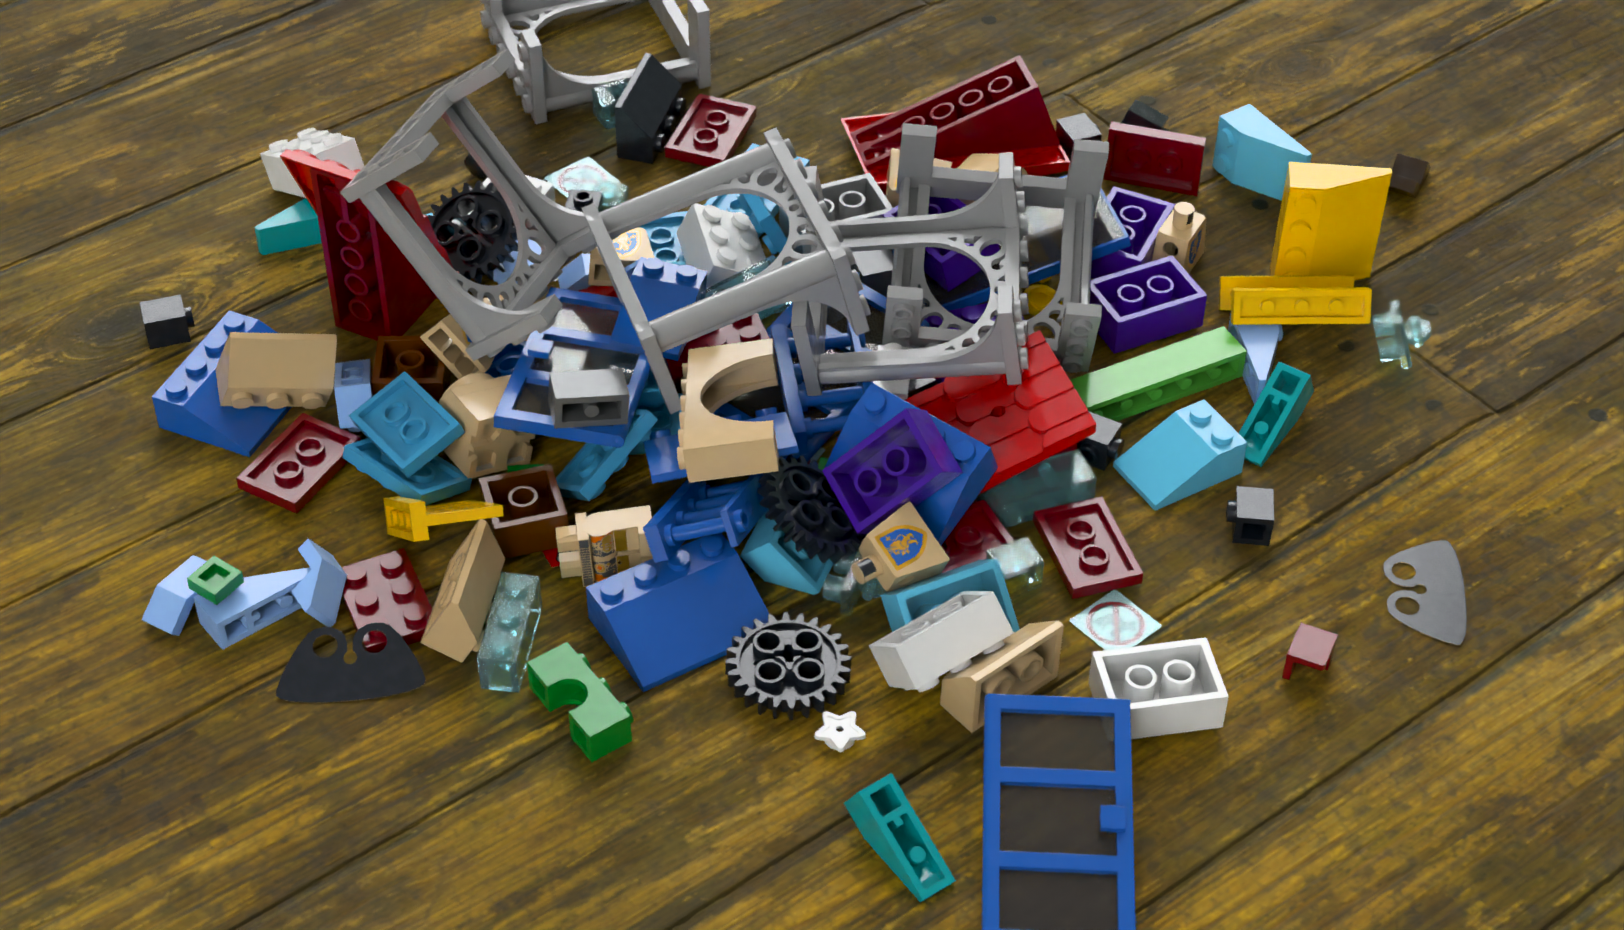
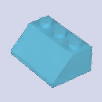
M767 509L757 522L740 557L766 582L813 595L819 593L833 565L832 561L828 559L825 563H822L818 555L811 560L807 555L806 549L803 548L800 552H797L795 542L791 540L785 543V533L773 530V527L777 524L775 520L765 518V515L769 512V509Z
M998 559L978 560L880 595L892 632L963 591H994L1013 632L1020 630Z

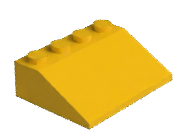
M1289 162L1270 265L1271 276L1353 275L1355 276L1354 281L1370 277L1392 169Z

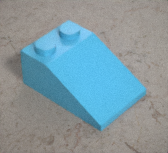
M1250 104L1221 115L1212 167L1233 184L1282 201L1288 163H1310L1312 153Z
M1203 399L1171 414L1113 462V467L1156 511L1242 473L1247 441Z

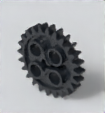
M477 181L474 189H472L465 182L462 192H458L455 187H452V197L447 198L445 195H440L443 204L441 206L432 204L430 207L435 213L433 216H427L439 244L444 247L453 269L469 280L472 278L476 283L481 284L482 275L486 274L490 280H493V270L497 268L499 271L505 272L502 263L505 260L512 263L515 261L510 253L518 251V244L516 242L518 240L517 232L510 210L493 183L490 182L485 188L480 181ZM456 219L463 223L467 229L476 235L480 234L485 241L493 244V246L488 247L484 245L477 237L470 232H464L459 225L452 221Z
M792 454L786 459L781 456L779 457V471L763 473V476L758 481L762 486L757 490V493L764 498L759 504L769 509L765 518L775 520L777 524L773 527V530L785 533V543L792 540L795 542L797 552L804 548L809 559L812 560L818 555L822 563L830 559L833 564H836L840 559L846 561L859 549L866 535L857 534L824 473L818 468L816 460H813L808 465L802 455L797 460Z
M784 612L782 620L778 621L772 614H768V623L763 624L760 620L754 619L753 630L743 626L741 628V637H732V647H727V660H725V674L728 675V687H734L735 698L744 697V706L746 708L758 704L759 715L770 709L773 710V719H777L781 712H787L789 720H793L795 712L798 711L805 718H809L811 708L823 713L824 702L835 705L837 694H845L846 684L850 683L852 658L848 656L849 646L848 644H841V633L831 635L830 624L819 628L817 617L807 623L804 622L803 613H800L796 620H790L788 613Z

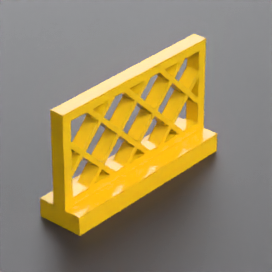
M394 496L383 498L388 535L413 542L429 540L428 526L504 516L502 505L477 500L425 506V501Z

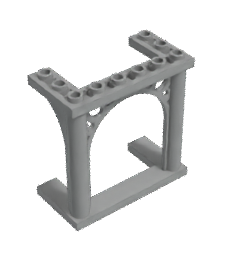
M480 0L481 4H484V11H480L481 22L484 29L488 28L490 42L492 45H496L497 54L508 49L516 59L508 67L506 74L509 79L513 78L515 93L517 96H522L524 111L531 114L535 124L547 122V112L620 97L636 70L635 68L599 76H577L556 71L545 60L542 54V46L536 33L550 21L564 15L637 0ZM648 0L682 58L661 64L680 83L695 80L699 89L710 87L709 9L704 1L688 0L687 23L674 0ZM521 25L528 27L529 29L515 30L511 27Z
M508 49L503 50L435 90L340 192L349 204L359 198L470 338L472 342L465 351L473 361L485 355L489 358L494 357L507 344L512 343L516 346L536 330L538 333L548 330L556 322L554 316L563 304L555 294L535 304L533 303L549 291L547 285L562 274L561 267L571 261L576 253L582 251L586 254L597 247L584 213L563 207L542 194L528 180L466 98L470 93L500 77L516 60ZM441 116L500 192L512 215L517 232L518 256L512 274L502 284L493 286L478 284L454 270L440 255L385 184L422 163L439 145L431 132L426 135L424 134ZM529 239L535 241L540 246V255L530 249L528 245ZM527 259L533 264L528 266ZM499 294L503 296L504 300L501 301L499 299ZM484 295L490 300L491 305L483 302Z
M903 123L896 193L899 194L897 217L928 215L929 197L976 201L990 189L998 172L933 166L937 126ZM1074 140L1067 179L1022 175L1023 187L1018 188V191L1025 192L1027 206L1063 209L1058 289L1051 302L1040 313L1027 321L1029 335L1034 333L1033 329L1036 326H1045L1052 331L1055 339L1045 338L1046 342L1060 362V366L1069 373L1088 372L1102 315V305L1090 304L1094 212H1096L1109 154V142ZM925 247L894 249L891 285H888L882 345L898 343L903 347H913V349L932 347L957 338L974 325L948 312L931 293L924 273ZM922 301L926 302L929 307L922 308ZM1052 314H1059L1057 322L1049 318V316ZM929 316H939L943 320L938 328L920 325ZM989 330L982 331L979 337H984ZM966 343L963 347L973 345V343Z
M777 128L764 132L766 144L602 212H598L595 203L582 208L620 303L623 302L670 414L680 411L681 404L662 352L767 308L795 301L823 303L841 312L848 319L856 336L870 331L866 316L870 315L871 312L864 295H859L858 291L863 290V285L855 269L851 270L850 267L856 264L853 253L848 243L841 245L843 237L837 223L828 222L831 220V216L824 200L817 202L819 194L813 180H805L808 176L801 159L794 160L796 153L790 139L783 140ZM725 194L760 196L774 202L785 212L789 219L788 239L781 253L766 269L738 285L651 321H648L611 240L613 237L697 202ZM805 229L807 234L800 235L799 232ZM805 244L817 247L815 251L807 254H800L794 251L796 247Z
M1013 152L999 153V170L993 185L981 198L961 209L931 215L828 221L829 223H837L843 237L841 245L848 243L852 252L936 247L963 254L973 260L985 273L990 285V297L980 319L965 333L946 343L917 349L824 354L828 305L812 301L793 302L791 328L808 396L822 395L823 384L1006 374L1007 385L1022 384V369L1029 368L1027 347L1022 348L1029 341L1028 321L1022 320V315L1029 314L1028 294L1022 293V288L1029 287L1028 268L1022 267V262L1029 261L1028 242L1022 241V236L1029 235L1028 216L1021 215V212H1026L1025 192L1018 191V188L1023 187L1022 167H1015ZM817 166L805 167L808 176L805 180L812 179L818 191L819 199L817 202L824 200ZM965 243H972L974 246H967ZM999 244L1002 246L994 255L983 256L980 254L988 245ZM811 245V252H813L817 247ZM1000 263L999 270L992 268L993 265ZM997 315L995 321H992V317ZM989 330L984 337H979L982 331ZM966 343H973V345L963 347Z

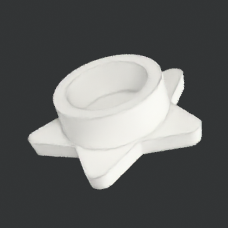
M825 711L822 714L824 726L815 732L814 738L825 741L826 745L831 749L843 752L850 748L855 740L865 739L866 734L855 725L857 717L855 711L841 716Z

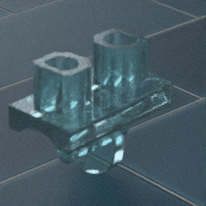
M1389 301L1391 312L1372 316L1376 338L1395 335V337L1377 340L1381 362L1400 359L1402 369L1412 367L1408 343L1413 344L1415 347H1421L1432 335L1431 325L1428 321L1420 319L1416 315L1411 316L1409 321L1404 323L1400 301Z
M859 549L858 552H855L846 561L840 559L834 564V572L847 575L846 578L827 574L823 583V598L840 603V614L847 616L852 615L861 593L862 598L869 601L873 597H881V594L887 592L877 577L865 584H860L854 577L851 566L853 563L863 559Z

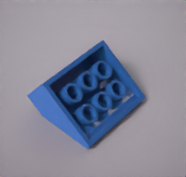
M229 310L155 392L152 400L159 428L251 457L292 407L271 409L268 406H250L244 409H237L233 406H220L215 369L229 333H278L259 319Z
M871 383L851 410L825 467L832 464L905 408H920ZM929 414L963 472L915 507L938 543L942 545L997 470L998 465L991 447Z
M771 407L755 411L756 418L743 420L749 422L773 420L779 457L799 453L786 412L777 413V408ZM741 414L723 417L730 420L742 421ZM670 429L651 432L650 440L644 441L643 444L652 484L686 478V469L680 470L678 465L677 447H680L678 434L671 435Z
M722 533L704 536L680 546L667 561L654 563L652 558L586 587L588 618L643 692L727 655V647H732V637H741V628L743 626L753 630L754 619L760 620L763 624L768 623L769 612L738 553L731 547Z

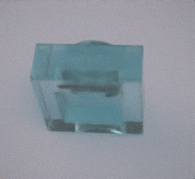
M601 178L597 180L591 191L602 192L603 210L621 204L628 198V186Z

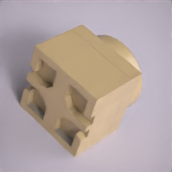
M481 372L468 374L455 381L444 392L439 401V404L460 423L465 431L463 435L443 451L468 479L507 470V465L530 464L533 446L529 442L530 439H535L536 434L494 427V414L511 375L494 378L487 373ZM523 388L514 410L540 414L541 406Z

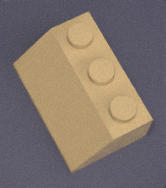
M230 332L215 369L220 406H233L237 409H244L250 406H268L271 409H281L284 407L316 409L325 407L334 388L336 334Z
M479 519L450 559L421 640V644L461 663L471 651L478 652L487 634V631L482 630L483 625L488 623L496 607V603L492 602L493 595L496 596L505 580V576L501 574L505 557L487 521Z
M1059 620L1027 624L1003 639L1004 646L989 654L981 652L971 660L972 664L956 673L948 672L942 679L940 705L973 733L984 725L985 695H1030L1058 676L1064 625Z

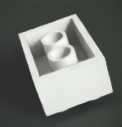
M315 128L300 131L297 133L298 138L289 142L286 139L276 141L269 145L270 150L260 153L272 188L305 197V195L280 158V155L286 149L303 150L322 161L326 159L334 160L353 171L356 169L361 170L364 167L355 138L342 136L341 133L332 134L328 130L317 131Z
M695 203L689 208L676 234L686 264L694 266L696 269L708 271L705 298L749 280L768 267L756 229L748 218L749 216L741 212L733 213L721 210L713 205L704 206Z
M963 591L872 643L869 647L889 687L904 688L906 691L913 689L923 692L936 686L940 682L938 677L948 671L956 673L972 664L970 658L981 652L989 654L1004 646L1003 639L1014 632L994 591Z
M1207 638L1092 652L1088 683L1093 698L1130 699L1131 739L1223 727L1229 696ZM1099 716L1107 741L1114 742V717Z

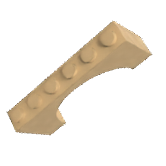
M773 338L688 349V363H682L684 378L681 379L683 395L680 396L682 412H679L681 429H678L680 447H677L679 469H686L688 482L779 471V453L773 420L758 422L736 421L713 414L720 406L740 395L762 388L778 386V369Z

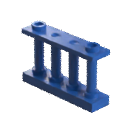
M847 319V333L827 335L825 338V350L850 347L851 352H862V348L866 347L865 335L863 333L856 336ZM785 324L772 325L771 338H773L782 400L799 449V453L794 454V456L808 454L807 439H813L815 434L842 431L849 415L811 421L810 417L804 418L803 412L808 411V407L859 400L870 386V382H858V386L822 391V395L808 396L805 390L798 391L797 385L802 384L804 379L799 363L793 364L792 358H796V354H798L794 337L787 338Z
M763 473L750 475L744 481L716 487L706 485L705 481L689 483L687 479L643 527L654 563L669 560L685 540L726 532L731 547L739 546L768 509L759 504L764 497L757 493V490L762 486L758 481L763 476Z

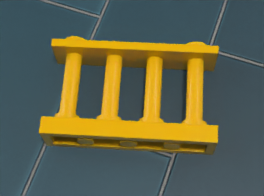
M1353 275L1220 276L1219 310H1231V323L1233 325L1370 324L1372 289L1369 287H1354L1355 276Z

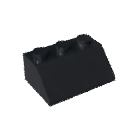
M645 53L614 107L617 158L653 164L658 154L663 153L669 134L672 135L674 133L678 117L683 116L685 112L686 99L682 98V84L649 53Z

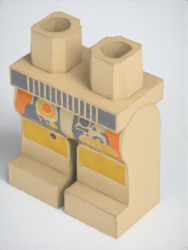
M650 505L597 512L589 516L586 515V512L575 513L576 525L555 527L558 552H563L559 553L561 578L582 576L583 587L594 584V581L599 582L652 559L653 557L643 527L652 518Z

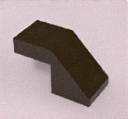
M1398 153L1392 168L1389 191L1416 198L1430 172L1431 166L1429 162Z

